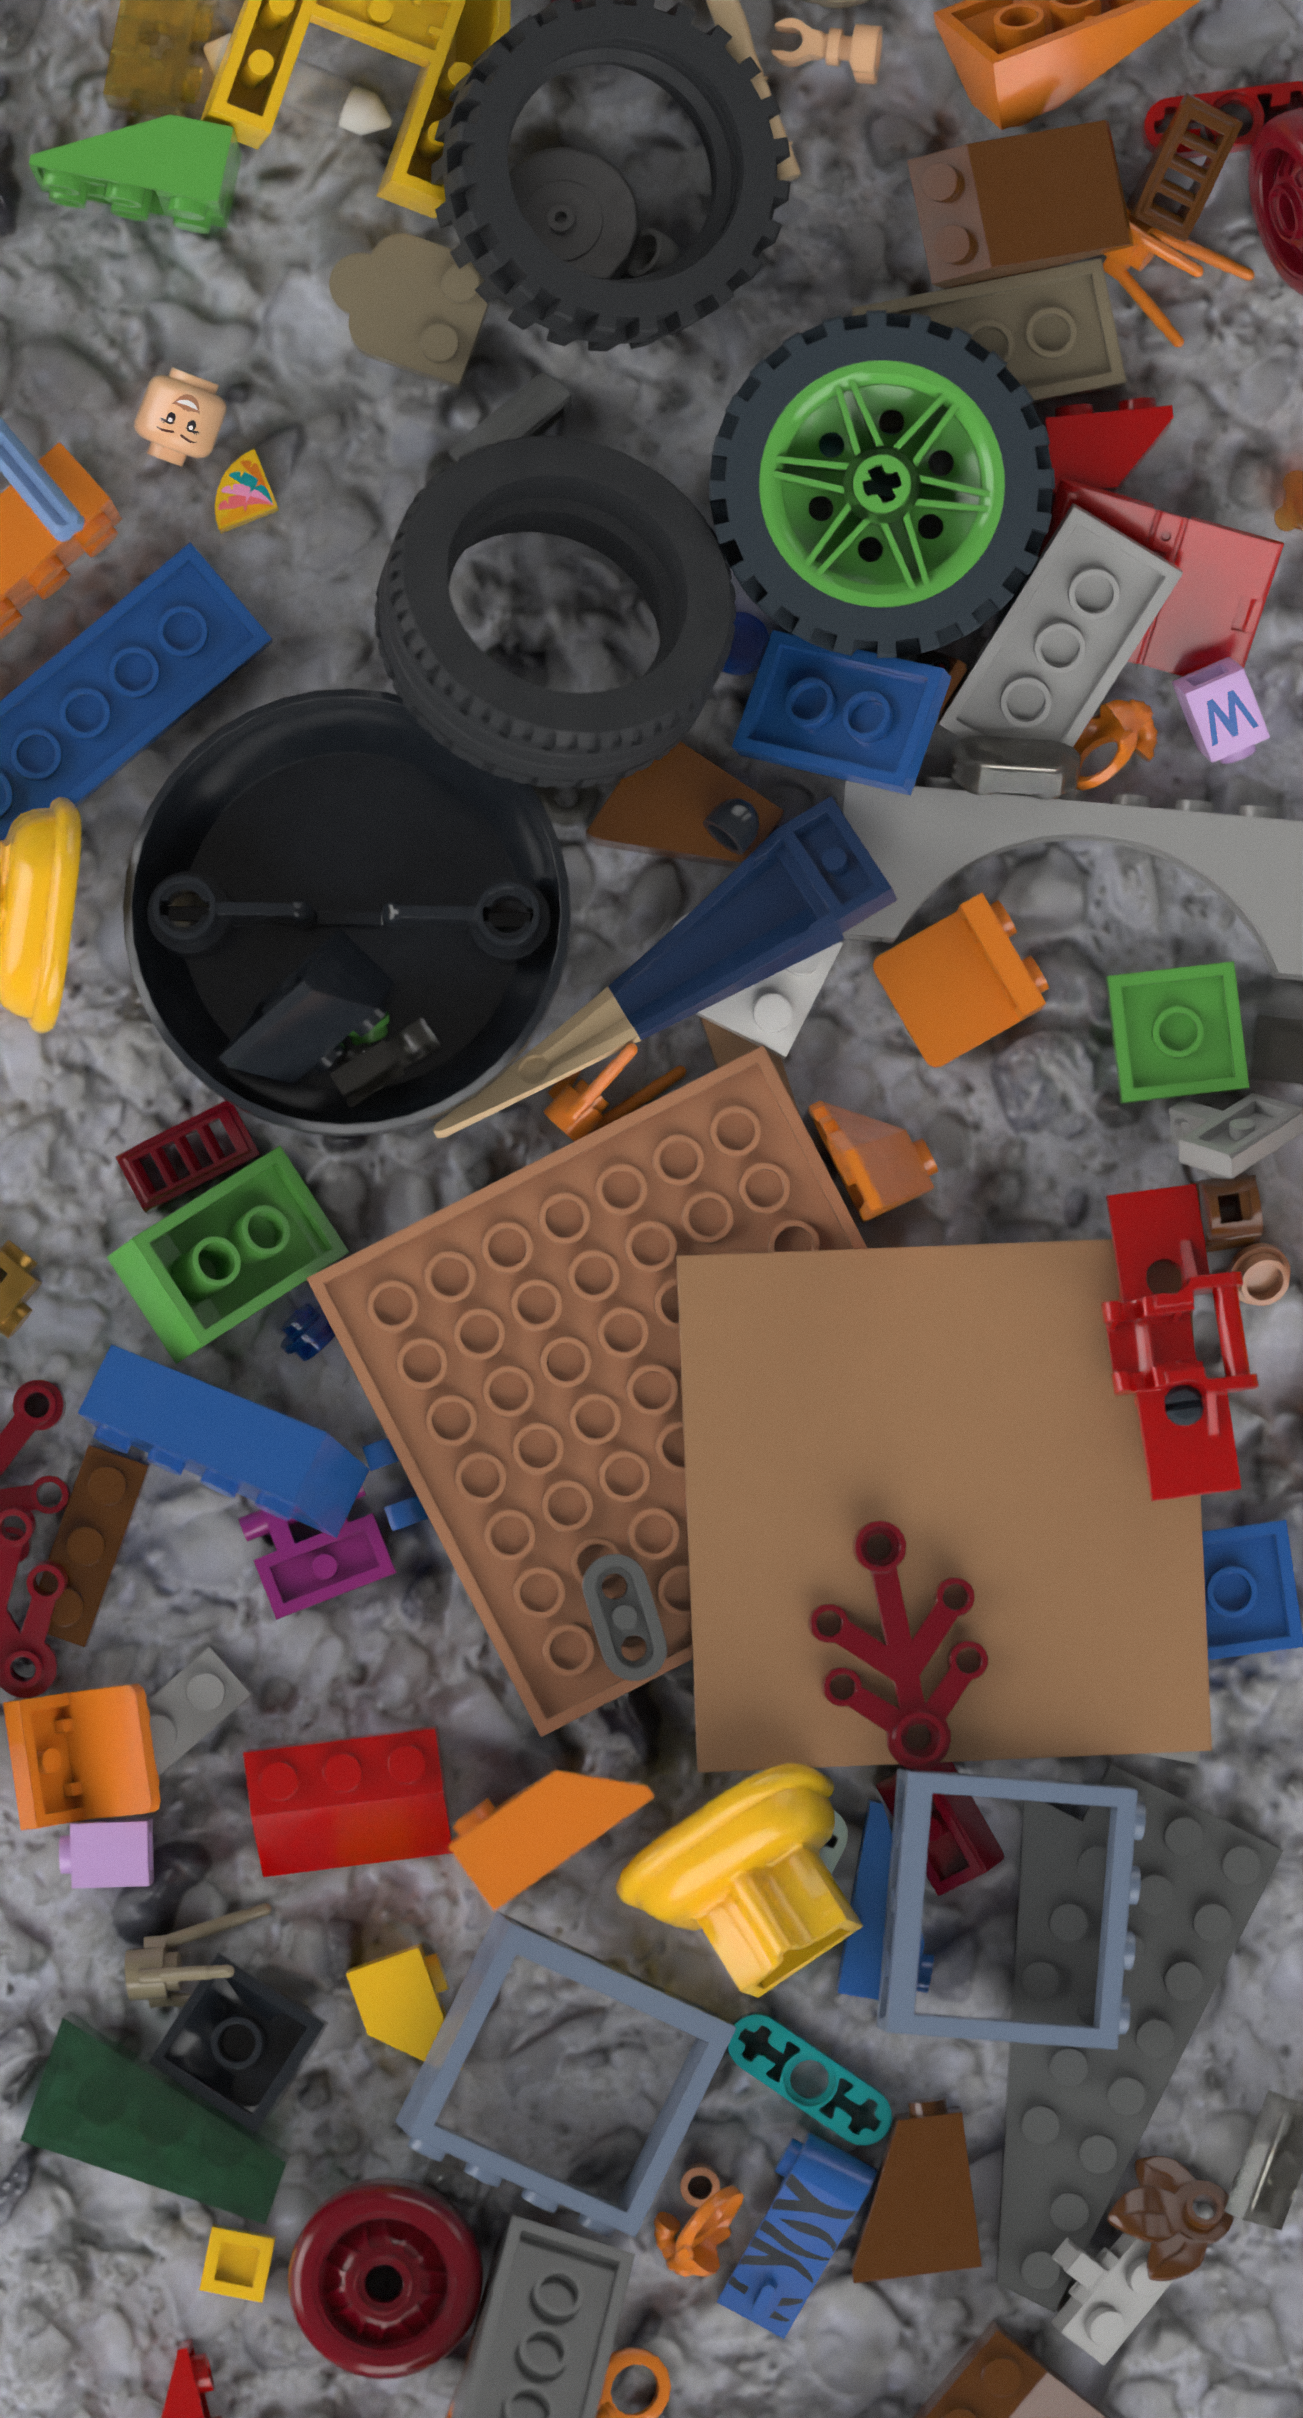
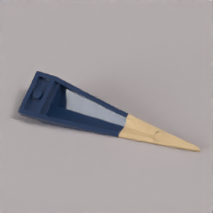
M832 796L775 829L698 906L608 987L526 1055L511 1065L503 1075L476 1097L457 1107L436 1123L433 1129L436 1137L445 1138L623 1050L630 1043L635 1044L845 940L842 933L897 901L891 885Z

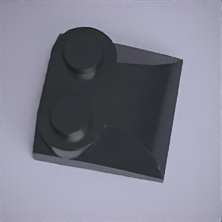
M218 1953L211 1966L231 1965L235 1970L233 1976L229 1978L200 1980L148 2063L252 2132L258 2133L280 2104L310 2057L328 2022L314 2014L302 2002L291 1999L229 1958Z

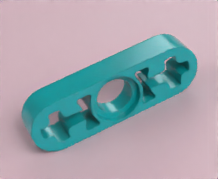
M750 2012L740 2016L733 2023L737 2028L728 2044V2050L732 2060L744 2071L852 2144L860 2146L871 2145L880 2141L887 2134L892 2122V2111L887 2098L880 2090L766 2013ZM761 2025L767 2027L770 2030L767 2038L769 2044L782 2054L788 2041L799 2047L797 2051L785 2060L779 2079H775L767 2073L776 2065L775 2061L760 2052L756 2053L752 2059L742 2054L745 2049V2042L739 2035L745 2028L751 2032H756ZM806 2060H814L821 2063L828 2072L826 2088L822 2093L813 2097H805L798 2094L793 2089L790 2081L791 2073L795 2066ZM840 2078H844L852 2084L843 2092V2095L852 2102L862 2105L867 2098L876 2102L873 2112L877 2119H879V2123L874 2129L867 2125L860 2127L857 2132L850 2129L851 2115L836 2103L832 2115H827L820 2110L836 2094Z

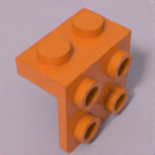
M983 892L960 904L956 912L880 954L873 963L875 976L924 1061L933 1068H940L1037 1013L1046 1005L1041 993L1048 990L1049 986L1043 973L1031 955L1021 960L1009 939L1017 934L1009 914L999 900L989 905Z
M140 1684L65 1692L3 1702L21 1830L38 1829L89 1819L145 1814L159 1809V1775L156 1770L150 1729V1711L147 1706L145 1691Z

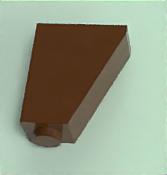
M679 742L660 760H654L651 766L642 771H636L634 775L620 780L587 829L586 839L596 846L736 869L779 827L778 825L782 821L785 811L682 742ZM727 799H743L751 803L759 815L758 835L742 855L735 854L723 847L708 833L703 825V821L710 812Z
M946 2097L909 2101V2112L895 2114L850 2261L853 2283L982 2267L963 2114L960 2106L947 2107Z

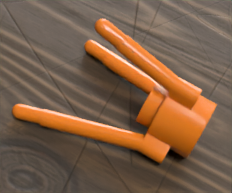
M1127 209L1134 246L1103 254L1107 257L1103 263L1104 272L1116 279L1171 344L1180 348L1184 345L1183 337L1129 273V267L1132 266L1140 272L1156 255L1194 277H1201L1204 273L1203 267L1178 252L1181 251L1246 281H1251L1255 273L1252 269L1235 262L1233 259L1187 239L1186 242H1183L1133 217Z
M630 1043L606 1066L591 1084H588L581 1078L573 1087L581 1071L558 1081L547 1092L554 1100L544 1109L543 1113L567 1136L576 1141L637 1110L683 1078L687 1071L684 1066H676L603 1115L602 1112L610 1103L601 1096V1093L638 1052V1047Z

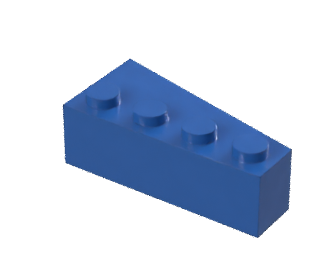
M112 1344L78 1411L79 1415L97 1428L93 1438L117 1451L127 1454L132 1445L149 1453L146 1460L163 1470L181 1476L185 1469L200 1476V1482L218 1493L231 1498H235L238 1493L255 1501V1506L271 1515L287 1521L291 1517L335 1538L338 1537L370 1470L323 1430Z

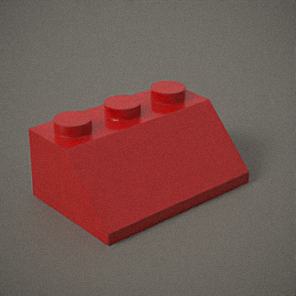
M438 1725L248 1749L243 1752L250 1814L263 1877L452 1854L448 1847L452 1841V1832Z

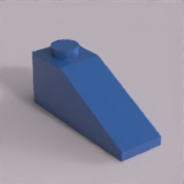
M868 1798L850 1901V1905L863 1924V1927L844 1939L836 1983V1991L839 1994L879 2000L892 1832L881 1800ZM921 1931L916 1991L928 1993L934 1955L923 1953L925 1941Z

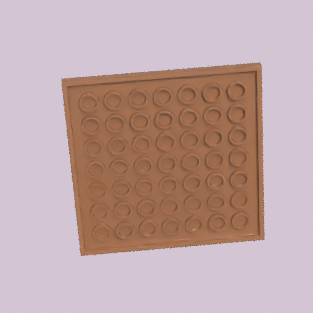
M764 1045L306 1278L540 1737L693 1659L676 1256L867 1249ZM620 1554L630 1557L641 1566L646 1575L667 1642V1654L662 1667L647 1679L630 1681L620 1678L607 1667L602 1657L583 1596L582 1581L589 1565L604 1555ZM616 1573L606 1576L602 1582L603 1593L611 1599L621 1597L626 1591L625 1579ZM637 1635L628 1636L621 1645L622 1654L628 1660L640 1659L646 1650L644 1640Z

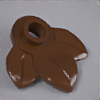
M1149 2156L1137 2159L1134 2163V2169L1140 2187L1133 2188L1121 2196L1108 2214L1107 2221L1120 2231L1151 2243L1147 2258V2274L1150 2280L1169 2281L1187 2276L1198 2269L1203 2262L1207 2245L1222 2239L1231 2228L1234 2220L1232 2200L1219 2185L1206 2180H1196L1189 2170L1175 2159L1166 2156ZM1200 2201L1208 2204L1213 2210V2217L1209 2219L1199 2217L1193 2210V2203Z

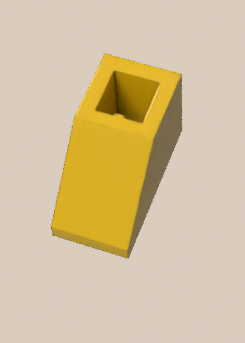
M419 1943L348 1969L346 1976L367 2035L425 2061L447 2015L439 1993L448 1990L449 1985L438 1954L434 1953L426 1956L422 1944Z

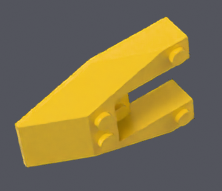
M245 0L219 65L201 120L234 127L239 143L258 150L271 134L309 22L417 64L421 67L376 196L436 219L435 209L446 201L444 184H431V165L443 156L444 143L434 140L439 121L451 112L454 102L450 101L449 97L456 84L474 67L473 62L510 30L511 0Z

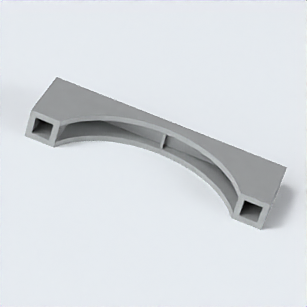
M922 777L921 787L914 786L911 796L845 781L842 813L891 885L897 901L842 933L845 940L894 944L907 922L928 898L966 869L990 857L1015 848L1038 843L1066 840L1096 841L1146 852L1172 863L1197 878L1214 891L1236 913L1250 931L1265 958L1273 978L1303 981V817L1302 821L1277 819L1278 809L1251 805L1239 806V815L1213 813L1214 803L1199 800H1176L1175 810L1150 807V797L1133 794H1113L1112 804L1086 802V791L1066 788L1049 789L1048 798L1023 796V786L1011 783L990 782L985 784V792L959 790L960 780L945 777Z

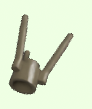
M263 1903L167 1935L144 1937V1948L127 1949L125 1953V1982L130 2001L148 2000L150 2008L184 2007L191 1994L172 1992L182 1990L183 1981L232 1977L235 1970L231 1965L182 1967L180 1953L168 1952V1949L267 1916L272 1911L271 1905Z

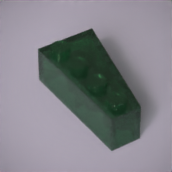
M71 2011L62 2017L20 2140L265 2225L271 2215L291 2157L290 2153L259 2133L252 2132L177 2081L137 2057V2054L117 2041L114 2042L91 2027L88 2022Z

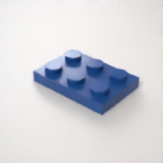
M772 630L732 748L740 756L911 796L952 677L944 668L895 657L877 658V653L857 649L850 656L818 647L796 635Z

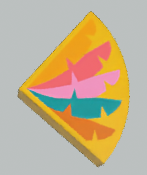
M255 449L246 452L235 460L224 473L219 483L215 497V518L220 534L279 511Z

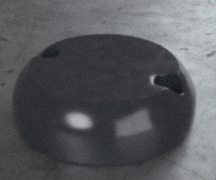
M353 688L316 690L280 698L252 709L220 727L195 747L166 779L150 804L135 837L126 871L123 921L124 939L130 969L144 1008L165 1044L183 1066L208 1089L241 1111L273 1125L308 1134L350 1137L380 1135L412 1128L443 1116L476 1097L503 1075L527 1048L550 1009L559 988L568 955L572 918L569 878L563 851L550 817L531 784H523L496 776L452 753L451 750L441 745L432 737L431 733L426 731L417 722L416 717L407 710L403 704V699L397 694ZM193 894L200 897L206 906L210 907L166 905H172L174 900L181 895ZM513 900L522 904L527 912L532 913L486 911H492L502 901ZM172 922L197 923L189 927H181L175 925ZM339 928L395 982L381 1003L388 1009L390 1021L386 1024L388 1029L387 1035L376 1042L365 1045H354L351 1043L350 1036H347L341 1041L346 1047L344 1052L320 1075L311 1068L298 1081L290 1084L230 1068L219 1058L255 1005ZM496 928L521 929L513 933H503L498 931Z

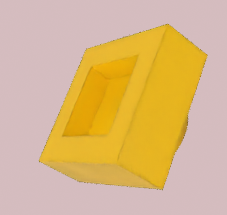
M213 2224L199 2290L262 2303L265 2297L277 2236Z

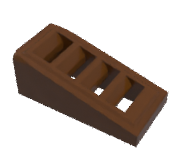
M1186 92L1126 203L1130 214L1138 220L1186 242L1201 215L1243 125L1242 120ZM1191 119L1219 133L1214 144L1186 130ZM1179 143L1206 156L1202 167L1175 153ZM1168 167L1194 180L1189 190L1164 178ZM1159 192L1181 203L1177 213L1152 202L1156 193Z

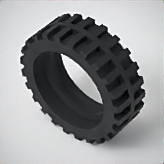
M572 0L554 1L540 13L534 16L530 14L517 23L473 62L474 67L456 84L449 97V100L454 102L451 112L439 121L434 140L444 143L443 156L431 165V184H444L446 201L435 209L439 227L443 228L453 225L461 243L450 251V254L459 269L472 262L485 280L475 291L487 304L500 296L514 308L508 318L509 322L522 330H525L534 323L548 328L549 332L546 339L548 342L565 347L576 339L588 341L589 351L607 352L619 344L629 343L630 348L635 349L650 345L669 334L673 336L721 308L734 298V292L740 286L752 280L762 267L763 263L758 259L759 255L764 249L776 243L782 225L772 219L775 209L789 201L791 182L777 180V165L790 157L788 137L773 138L769 120L781 113L775 95L773 94L761 100L750 79L762 71L752 57L749 56L738 64L724 48L732 36L718 24L707 33H704L691 24L696 10L680 2L665 12L654 8L655 0H581L573 3ZM591 65H615L636 72L659 85L671 95L689 116L700 135L708 158L711 175V203L703 227L690 247L678 259L659 271L629 279H605L588 275L570 266L551 252L535 235L520 211L513 193L508 169V147L512 130L523 107L532 95L549 80L567 71Z

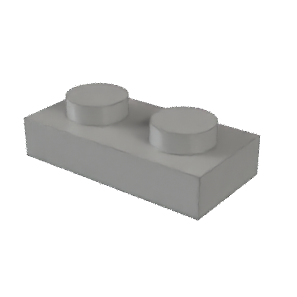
M209 1646L147 1701L150 1711V1729L155 1764L159 1776L253 1695L212 1646Z

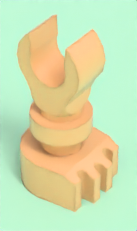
M784 18L774 25L777 32L795 33L802 37V44L795 51L771 50L775 60L781 65L798 67L812 60L826 59V65L840 67L841 60L849 61L856 83L872 85L877 83L882 51V26L855 24L853 36L844 35V29L830 27L829 33L812 29L796 18Z

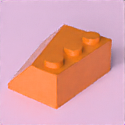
M555 1770L509 1797L496 1807H494L489 1798H486L466 1812L455 1822L453 1828L457 1835L454 1836L448 1847L492 1910L495 1911L655 1796L646 1785Z

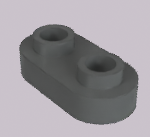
M608 1554L599 1557L585 1571L582 1581V1592L602 1657L607 1667L620 1678L630 1681L647 1679L662 1667L667 1654V1642L646 1575L635 1560L625 1555ZM613 1573L621 1575L626 1581V1591L617 1599L608 1598L602 1590L603 1580L606 1576ZM631 1635L640 1636L646 1645L644 1655L637 1660L626 1659L621 1651L624 1639Z

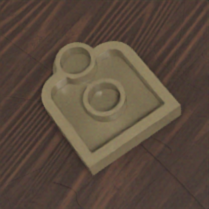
M396 233L383 238L375 246L371 254L363 252L352 253L339 260L330 274L329 290L337 307L346 314H349V332L357 350L371 359L460 389L490 303L487 304L475 291L485 280L472 262L459 269L450 254V251L453 249L406 233Z

